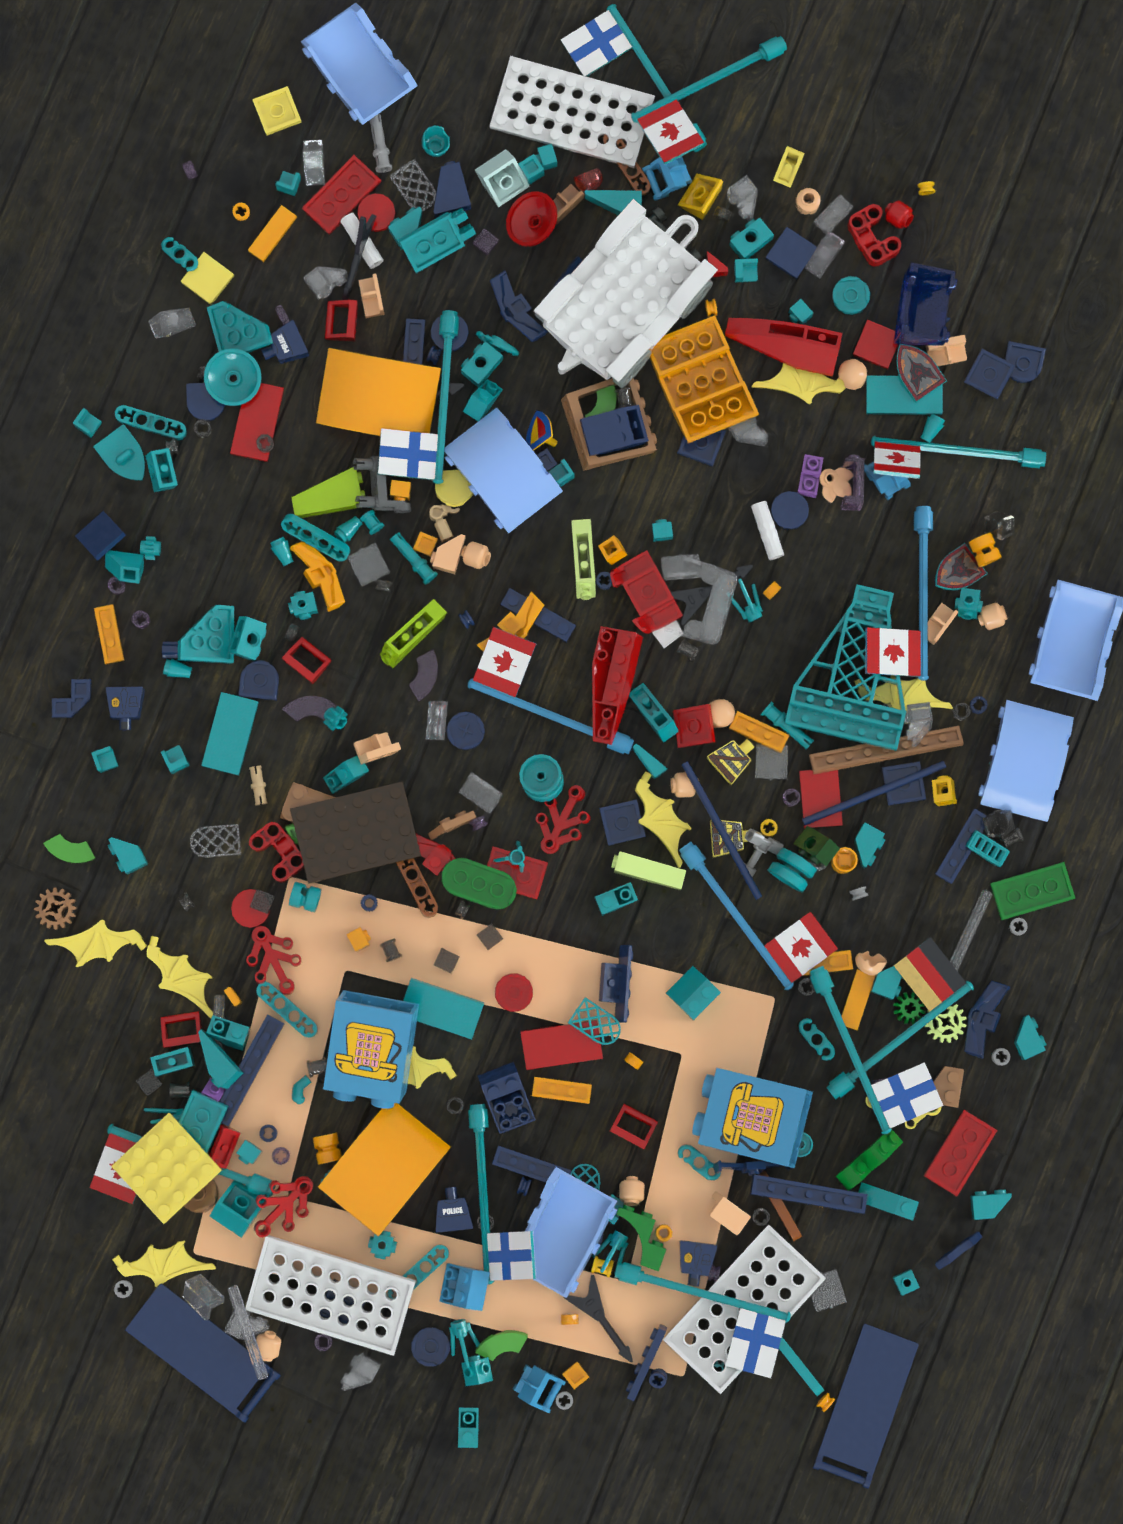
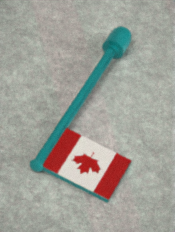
M775 36L759 44L760 49L757 52L636 113L632 112L631 119L640 125L664 165L704 145V141L678 100L760 59H765L768 62L784 54V51L787 50V45L781 36Z
M875 436L871 439V445L874 447L873 474L920 479V451L1014 460L1021 463V467L1030 468L1045 467L1046 452H1042L1041 449L1023 448V451L1010 452L879 438Z
M110 1124L107 1129L109 1136L90 1188L133 1204L137 1194L111 1166L133 1147L142 1136ZM221 1168L222 1171L219 1175L245 1184L248 1187V1192L255 1195L263 1194L266 1197L273 1195L269 1188L272 1182L271 1179L256 1173L253 1176L247 1177L232 1170Z

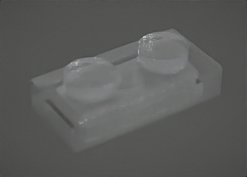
M839 195L814 220V224L828 235L854 207L844 197Z
M429 701L426 730L427 740H444L448 702Z

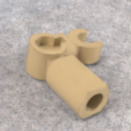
M444 504L431 507L429 517L432 521L436 522L434 525L442 542L453 538L447 520L443 519V517L448 516L449 513L457 514L460 508L452 509Z

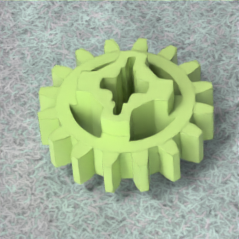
M957 1004L953 1007L949 1006L946 1014H939L934 1018L937 1024L936 1029L933 1027V1020L924 1026L930 1028L927 1034H934L933 1040L939 1037L940 1043H943L944 1039L950 1043L951 1037L957 1040L958 1036L956 1034H963V1031L960 1029L961 1027H966L962 1023L966 1017H961L960 1014L963 1013V1009L958 1011ZM955 1015L958 1019V1025L954 1023L953 1017ZM940 1018H942V1019L948 1018V1021H947V1022H948L949 1025H951V1026H948V1025L942 1026L943 1022L941 1021ZM947 1029L953 1031V1033L949 1035H942V1033Z

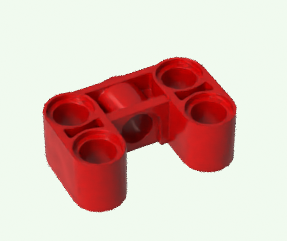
M871 204L856 212L850 217L848 222V230L854 238L858 249L864 255L867 263L873 267H877L894 258L901 249L899 238L891 236L880 242L879 240L877 241L871 231V227L878 224L882 216V209L877 204ZM874 211L878 217L871 218L868 213ZM855 220L860 221L862 226L854 227L852 222ZM893 243L897 249L894 251L890 250L887 245ZM874 252L878 253L881 258L875 260L871 257V254Z
M270 822L250 837L249 845L254 851L262 852L272 845L283 860L272 870V876L278 882L288 881L289 878L304 868L303 861L298 867L292 865V859L294 857H301V852L295 842L278 823ZM272 826H276L279 829L276 836L269 835V829ZM256 838L263 839V845L260 848H256L253 845ZM284 868L286 870L284 878L277 877L278 869Z

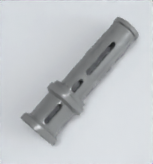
M377 114L370 119L375 149L373 156L377 164L376 172L384 173L391 171L392 165H390L388 156L390 151L385 145L381 115Z

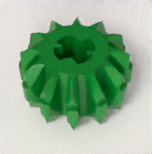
M907 992L903 993L904 999L900 996L897 997L900 1004L893 1003L894 1007H899V1010H895L893 1013L901 1014L897 1018L898 1021L905 1017L904 1024H908L909 1018L911 1023L914 1024L916 1023L914 1017L918 1020L922 1018L918 1013H926L925 1010L920 1009V1007L925 1005L918 1003L920 1001L919 997L914 999V992L910 994V998ZM911 1003L914 1011L907 1013L905 1006Z

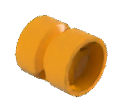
M992 533L982 535L969 542L972 552L977 554L975 559L979 567L1002 558L998 548L994 547L995 540ZM989 549L988 553L983 554L982 551Z
M843 847L839 849L830 862L834 871L845 874L855 868L858 858L854 850Z
M337 1133L313 1138L314 1148L318 1150L316 1153L318 1165L340 1160L342 1154L341 1149L337 1148L339 1144Z

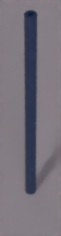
M689 762L683 763L682 767L754 898L756 900L761 898L762 894Z
M944 761L936 763L802 818V822L806 826L946 768V764Z

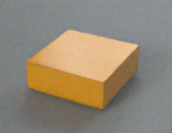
M420 532L413 549L431 557L438 538Z
M232 987L224 990L235 1007L242 1003Z
M578 1362L562 1373L573 1389L589 1378Z

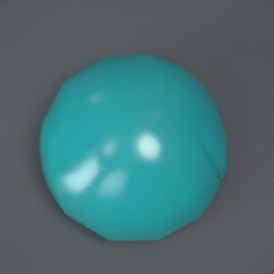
M435 125L428 127L422 136V147L430 156H442L449 149L450 137L445 133L443 127Z

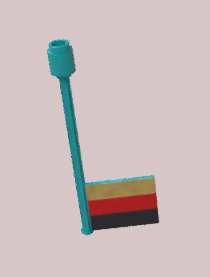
M931 937L894 965L930 1012L862 1064L865 1072L963 995L974 989L973 984L961 977ZM856 1069L847 1074L843 1071L829 1082L830 1085L827 1086V1089L835 1099L843 1097L855 1087L853 1083L859 1077Z

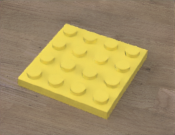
M168 1113L111 1166L163 1224L171 1219L222 1171L171 1113Z

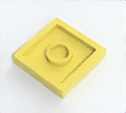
M288 86L252 99L266 136L301 123Z
M203 252L198 258V267L194 271H188L181 280V283L212 305L232 280L234 274Z

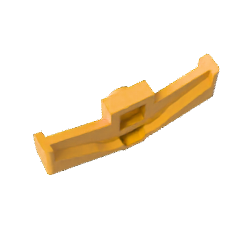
M303 541L292 545L290 550L309 567L303 574L313 589L318 586L321 587L327 611L330 612L339 608L345 603V599L333 564L317 549Z
M531 591L518 614L515 616L510 612L497 625L503 631L524 639L544 604ZM489 638L477 644L483 652Z

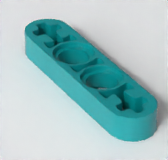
M121 405L115 410V417L122 424L175 440H182L187 435L185 425L179 421L126 405ZM126 410L128 415L133 416V422H130L132 419L127 416L121 419L119 413H123ZM140 415L147 417V422L143 425L137 423V418ZM157 421L165 422L163 430L155 429ZM169 423H172L170 426L174 429L180 426L183 432L176 435L175 431L169 429Z
M287 514L282 520L281 527L284 531L337 561H345L349 556L350 547L346 543L294 514ZM303 530L310 531L312 536L305 535ZM320 539L326 540L329 545H323Z
M269 982L258 985L257 995L299 1033L308 1038L316 1035L318 1031L317 1024ZM262 986H269V992L273 995L275 991L278 993L272 998L271 1002L268 1001L271 997L267 994H261ZM277 998L285 1000L284 1008L277 1009L274 1003ZM294 1010L300 1014V1018L296 1022H292L289 1019L290 1012ZM304 1017L307 1019L304 1021L305 1024L313 1025L312 1030L314 1032L312 1034L309 1032L305 1034L304 1031L306 1029L302 1025L300 1028L296 1026L302 1022Z
M441 1244L435 1246L407 1271L403 1277H407L409 1274L415 1275L417 1278L414 1286L415 1289L447 1260L449 1256L448 1248ZM437 1248L439 1250L444 1249L445 1257H439L435 1260L438 1262L435 1266L433 1260L428 1258V1256L431 1254L433 1258L437 1254L435 1251ZM423 1261L430 1262L431 1270L429 1272H423L420 1269ZM392 1289L388 1290V1297L390 1299H394L392 1297L394 1293Z
M782 1337L779 1345L780 1351L815 1395L819 1396L825 1390Z

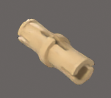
M254 766L249 767L252 779L251 789L254 791L256 806L260 805L259 797L262 799V805L267 804L264 789L266 783L263 782L261 766H256L257 774H255Z

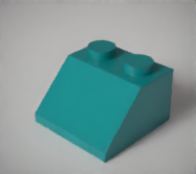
M694 966L666 992L692 1020H695L721 993Z
M234 1180L216 1203L210 1217L242 1238L262 1209L255 1201L258 1195L248 1192V1187ZM261 1199L259 1203H264L265 1199Z

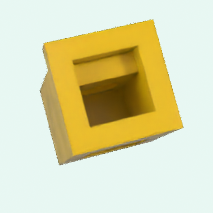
M939 776L936 780H932L934 803L937 806L957 804L954 780L951 777ZM948 788V793L943 794V790Z

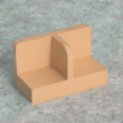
M373 274L372 278L358 280L366 318L384 315L377 274Z
M965 335L927 342V354L937 366L966 361Z
M943 603L939 605L928 620V641L935 645L958 614L957 610L953 611Z
M387 732L379 735L374 734L353 744L361 764L393 755L401 750L399 742L391 743Z
M715 1191L711 1198L717 1201L709 1215L731 1232L738 1235L751 1216Z

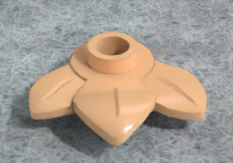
M846 468L823 470L819 480L823 486L822 494L824 498L832 503L836 495L843 498L850 497L852 489L848 481L854 476L853 473ZM828 475L832 477L830 482L827 480Z

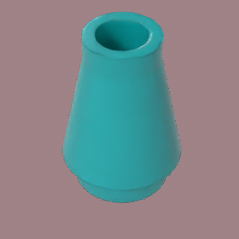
M931 414L930 417H927L920 438L931 443L932 439L944 427L943 423L945 420L935 414Z
M354 516L352 519L336 527L334 534L342 542H349L362 525V522L358 517Z
M282 537L270 543L272 546L271 550L283 566L294 562L288 540Z
M172 658L171 660L166 659L163 674H166L167 677L190 678L192 667L186 666Z

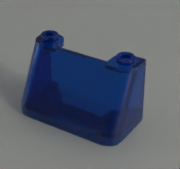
M916 263L910 264L902 281L894 344L943 346L945 342L948 343L950 331H947L945 324L949 296L951 291L955 290L957 286L956 271Z

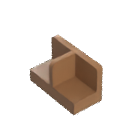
M572 184L563 192H558L553 200L557 207L556 224L584 199V193L582 191L579 192Z

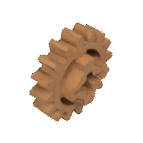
M53 888L52 893L47 889V895L40 894L41 901H35L39 904V907L34 908L35 911H39L36 918H42L40 924L47 923V928L49 929L53 925L55 930H58L59 925L62 928H66V922L71 924L70 917H76L72 912L77 910V907L72 906L76 900L69 899L72 894L67 893L64 895L65 890L61 889L58 892L57 888ZM55 896H60L65 901L58 902ZM48 901L47 907L43 909L45 902ZM54 904L60 906V908L57 909L58 913L52 911V909H54ZM68 908V913L64 918L63 914L65 912V909ZM54 916L57 922L50 921L46 917Z

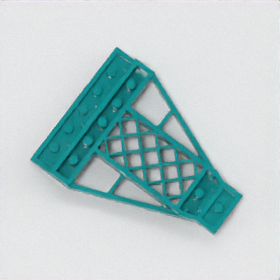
M856 585L852 604L794 684L785 725L897 751L906 715L900 676H895V679L882 677L879 674H872L871 677L863 680L859 671L865 668V664L856 669L851 661L860 655L865 663V656L863 655L865 649L861 651L856 644L863 637L866 640V632L862 628L892 629L890 608L894 593ZM857 626L862 635L853 639L849 630ZM840 632L841 635L834 663L827 664L817 661L834 635ZM846 633L850 642L842 646ZM853 644L858 653L849 658L844 649ZM842 652L846 660L838 664ZM849 663L853 672L845 676L840 667ZM813 665L831 670L832 673L827 692L799 686ZM838 670L842 678L834 683L836 671ZM856 674L861 683L852 687L847 678ZM873 679L872 688L870 691L866 683ZM845 681L849 690L840 694L836 685ZM878 681L897 686L900 710L873 703ZM863 685L868 694L859 698L854 690ZM832 688L835 690L837 695L831 694ZM852 692V694L854 695V697H855L856 699H852V698H848V697H844V696L847 695L848 693ZM869 697L868 702L863 701L864 699Z

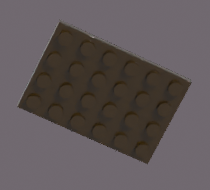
M403 782L290 808L308 884L421 857Z

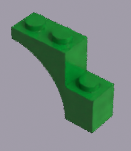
M893 1130L888 1134H882L864 1152L845 1166L836 1175L837 1179L849 1191L860 1183L872 1170L886 1161L903 1141Z
M623 1205V1208L618 1207L616 1215L630 1222L640 1237L642 1245L640 1265L659 1272L666 1248L663 1247L664 1244L655 1240H652V1243L648 1242L656 1221L652 1219L653 1215L644 1211L638 1214L634 1212L635 1208Z

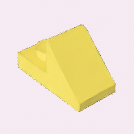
M787 146L773 181L791 188L802 163L804 153Z

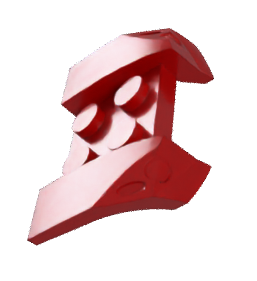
M647 550L610 572L613 587L624 586L640 617L632 621L643 633L654 632L683 617Z

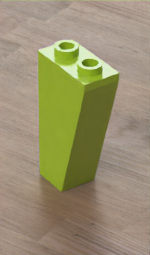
M352 467L293 496L294 514L300 518L356 509V503H359L355 502L356 496H365V491L360 489L359 484L363 483L361 472H357Z
M433 599L385 642L380 653L382 661L394 668L445 618L447 612Z

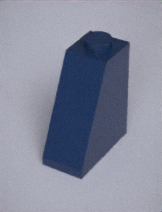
M450 161L441 166L434 205L435 219L446 212L453 213L460 208L464 211L472 210L459 162Z

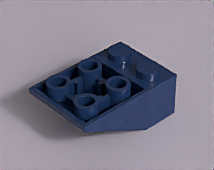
M639 405L623 407L580 419L589 456L639 447L649 441Z
M514 1062L478 1075L499 1134L536 1120Z

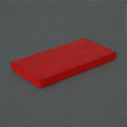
M353 155L302 207V210L330 235L341 224V219L350 214L361 203L362 199L368 196L381 183V179Z
M261 383L257 394L250 401L241 405L231 447V455L268 462L284 388Z
M591 1020L592 1026L598 1025L597 1020ZM589 1021L581 1022L582 1028L590 1027ZM579 1022L573 1023L580 1028ZM570 1024L521 1031L526 1070L603 1059L601 1044L593 1041ZM599 1028L593 1029L594 1036L599 1035ZM590 1029L584 1030L586 1033L591 1035Z
M963 1110L923 1176L953 1195L958 1196L997 1130L966 1110Z

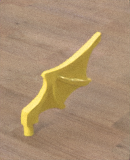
M784 363L782 369L775 377L762 382L756 381L752 385V388L775 389L799 397L807 404H812L813 397L818 393L832 392L840 394L846 389L844 382L839 378L833 380L825 375L795 369Z
M895 675L890 676V678L895 679ZM918 678L909 681L901 680L906 711L922 707L953 709L949 702H943L935 698L928 691L925 681H921ZM859 679L854 681L856 685L861 683ZM885 682L876 687L874 701L883 702L890 708L900 710L897 686L895 684ZM863 685L857 688L861 698L868 694Z
M645 772L635 788V792L643 802L645 810L644 816L638 822L652 831L663 842L672 855L677 867L681 868L682 860L679 856L678 844L681 835L686 830H691V827L675 815L672 808L674 803L672 799L660 798L650 791L648 781L652 775Z
M100 920L92 928L77 935L44 940L50 946H62L71 951L77 960L76 967L83 966L94 958H105L107 962H110L116 951L129 943L132 945L136 943L141 951L147 947L142 940V936L136 930L115 932L107 928L105 920Z
M151 936L150 944L147 947V958L153 961L161 970L163 978L159 988L176 992L188 998L211 1019L213 1011L210 1010L205 1001L204 989L208 979L213 977L208 973L195 970L187 960L188 955L169 956L162 953L160 948L157 947L159 938Z
M413 1046L408 1084H412L418 1089L428 1076L436 1072H446L450 1080L457 1076L447 1059L429 1060L422 1058L417 1054L416 1047Z
M185 1240L178 1241L167 1249H156L153 1245H150L140 1259L131 1263L128 1261L123 1262L119 1255L112 1259L118 1271L124 1277L145 1275L154 1281L155 1287L184 1273L216 1269L213 1263L199 1262L190 1257L183 1245Z

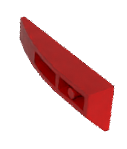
M729 318L725 336L795 369L832 377L842 333L784 321Z
M600 627L592 662L594 742L612 745L629 697L643 637L636 632Z

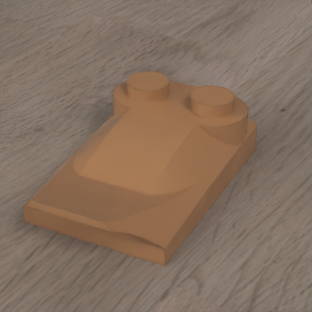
M293 782L284 803L280 819L293 823L290 808L336 797Z

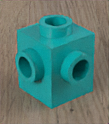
M961 588L960 598L956 597L955 609H958V616L967 620L977 619L978 612H981L983 607V601H980L981 590Z
M305 591L294 593L293 597H290L291 602L288 603L289 610L296 618L305 620L311 618L312 614L318 613L313 592L305 593Z
M383 1231L379 1237L374 1234V1237L370 1236L368 1248H371L370 1253L375 1254L374 1257L379 1259H386V1256L390 1257L391 1253H395L397 1242L394 1241L395 1236H391V1232ZM379 1242H385L386 1247L380 1249L378 1246Z
M480 1355L468 1357L469 1368H466L465 1362L461 1363L466 1386L493 1381L488 1357L480 1358Z

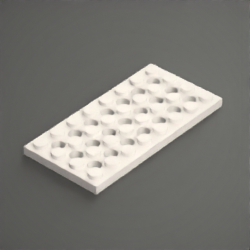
M510 56L490 123V129L548 145L552 144V146L616 164L618 162L635 168L644 132L638 123L633 122L631 114L627 112L626 108L629 105H634L637 108L636 112L652 105L655 96ZM522 75L529 78L525 84H521L518 81V78ZM540 80L547 83V86L543 89H539L536 86V83ZM558 85L565 88V91L561 94H557L554 91V88ZM576 90L583 93V96L579 99H575L572 96V93ZM516 93H521L524 96L519 102L513 99V95ZM594 95H598L601 98V101L597 104L590 101V98ZM539 98L542 103L539 106H533L531 100ZM612 100H616L619 103V106L615 109L608 106V103ZM557 103L560 108L557 111H551L549 105ZM575 108L578 113L575 116H569L567 110ZM512 110L518 113V117L515 119H510L507 116ZM593 113L596 118L594 121H587L585 115ZM532 115L536 117V122L528 124L526 118ZM604 119H613V125L605 126L603 124ZM550 120L555 125L552 129H546L544 123ZM624 123H629L632 129L630 131H623L621 126ZM568 125L573 130L570 134H564L562 128ZM587 130L591 135L588 139H582L580 133ZM606 134L609 141L606 144L599 143L598 138ZM622 139L626 142L627 146L624 149L617 148V140Z
M768 1225L708 1291L724 1295L727 1290H733L736 1294L735 1299L767 1307L768 1303L773 1302L777 1305L779 1311L786 1313L789 1311L792 1316L826 1278ZM766 1247H772L775 1250L774 1257L767 1258L764 1255ZM785 1260L789 1263L788 1271L784 1272L779 1269L778 1264L780 1261ZM758 1261L761 1263L762 1269L760 1272L752 1271V1262ZM795 1274L803 1276L804 1282L801 1285H796L793 1282ZM742 1275L749 1279V1283L745 1287L738 1284V1278ZM767 1275H774L776 1277L775 1285L769 1286L766 1284L765 1278ZM782 1288L790 1290L791 1296L789 1299H782L780 1297V1290ZM760 1289L763 1292V1298L755 1300L752 1297L753 1290ZM701 1297L663 1341L721 1394L742 1371L725 1366L722 1372H717L714 1369V1363L717 1360H721L726 1364L728 1357L727 1349L731 1345L735 1328H727L726 1320L734 1318L737 1322L739 1308ZM715 1304L722 1307V1313L719 1316L711 1312V1308ZM700 1319L708 1320L709 1328L707 1330H701L698 1327ZM716 1332L722 1333L724 1337L723 1342L720 1344L715 1343L712 1339L713 1334ZM688 1333L696 1336V1342L692 1345L685 1342V1336ZM701 1347H708L710 1349V1356L708 1358L700 1356L699 1350Z
M268 1235L265 1237L245 1310L394 1356L416 1280ZM282 1255L285 1263L277 1264L275 1256ZM294 1261H301L303 1269L296 1270L293 1266ZM314 1266L321 1268L322 1274L320 1276L312 1273ZM331 1273H339L341 1280L333 1281L330 1277ZM270 1274H278L280 1278L279 1282H272L270 1280ZM295 1279L298 1282V1287L291 1288L288 1285V1280ZM349 1279H358L359 1286L352 1287L349 1284ZM371 1283L377 1285L378 1292L371 1293L368 1290V1285ZM314 1285L317 1288V1292L315 1294L308 1293L307 1286ZM393 1289L397 1293V1297L394 1299L388 1298L386 1291ZM328 1290L333 1291L335 1299H327L325 1292ZM265 1292H272L274 1300H266L264 1297ZM344 1297H352L354 1304L351 1306L346 1305ZM283 1298H291L293 1305L290 1307L285 1306ZM370 1302L373 1310L365 1311L362 1304ZM303 1303L310 1304L311 1312H304L301 1305ZM389 1308L391 1316L384 1317L381 1314V1309ZM320 1310H329L330 1317L323 1318L320 1315ZM340 1315H346L349 1318V1322L342 1324L339 1321ZM360 1320L365 1321L367 1329H359L357 1322ZM383 1326L386 1329V1334L378 1335L376 1327Z

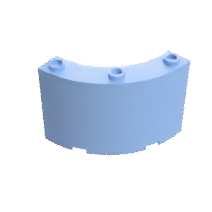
M354 3L303 39L301 43L304 46L302 51L308 59L312 58L327 80V87L332 94L336 93L349 109L348 113L354 121L358 120L363 125L418 85L398 59L395 60L392 51L384 40H380L378 35L373 33L375 28L364 10L357 3Z
M495 408L444 448V452L447 455L444 458L450 466L455 465L470 483L469 489L475 496L478 494L496 517L494 520L496 525L500 529L504 528L508 533L562 492L552 475L543 467V463L518 431L512 428L507 418L498 408Z
M1057 580L1056 586H1052L1049 597H1051V602L1044 626L1039 628L1037 638H1040L1035 662L1031 664L1029 675H1032L1031 683L1098 701L1104 683L1105 663L1109 658L1113 643L1111 641L1114 630L1117 629L1123 611V597Z
M1006 700L1005 706L1000 707L998 718H1001L996 745L993 744L990 755L993 757L985 784L981 785L978 796H981L980 804L1048 822L1054 804V794L1059 788L1069 748L1067 742L1071 736L1074 717Z
M556 1167L546 1182L540 1196L541 1201L535 1207L528 1220V1226L525 1231H533L536 1279L533 1280L567 1298L570 1292L574 1293L579 1285L577 1280L591 1255H596L599 1250L600 1244L598 1242L609 1219L612 1220L617 1212V1209H615L617 1200Z

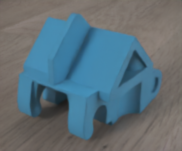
M682 156L665 165L659 157L650 165L642 168L650 182L654 193V200L668 197L670 192L692 183ZM658 169L663 175L666 188L662 191L659 188L653 170Z
M874 461L862 466L869 480L874 482L881 494L885 493L887 500L892 498L893 494L900 489H907L911 486L908 480L909 477L873 474Z
M525 1365L524 1373L518 1384H515L513 1390L519 1393L518 1398L529 1405L550 1413V1407L561 1386L565 1385L566 1381L535 1365L533 1368ZM549 1379H551L555 1383L544 1404H541L538 1400Z

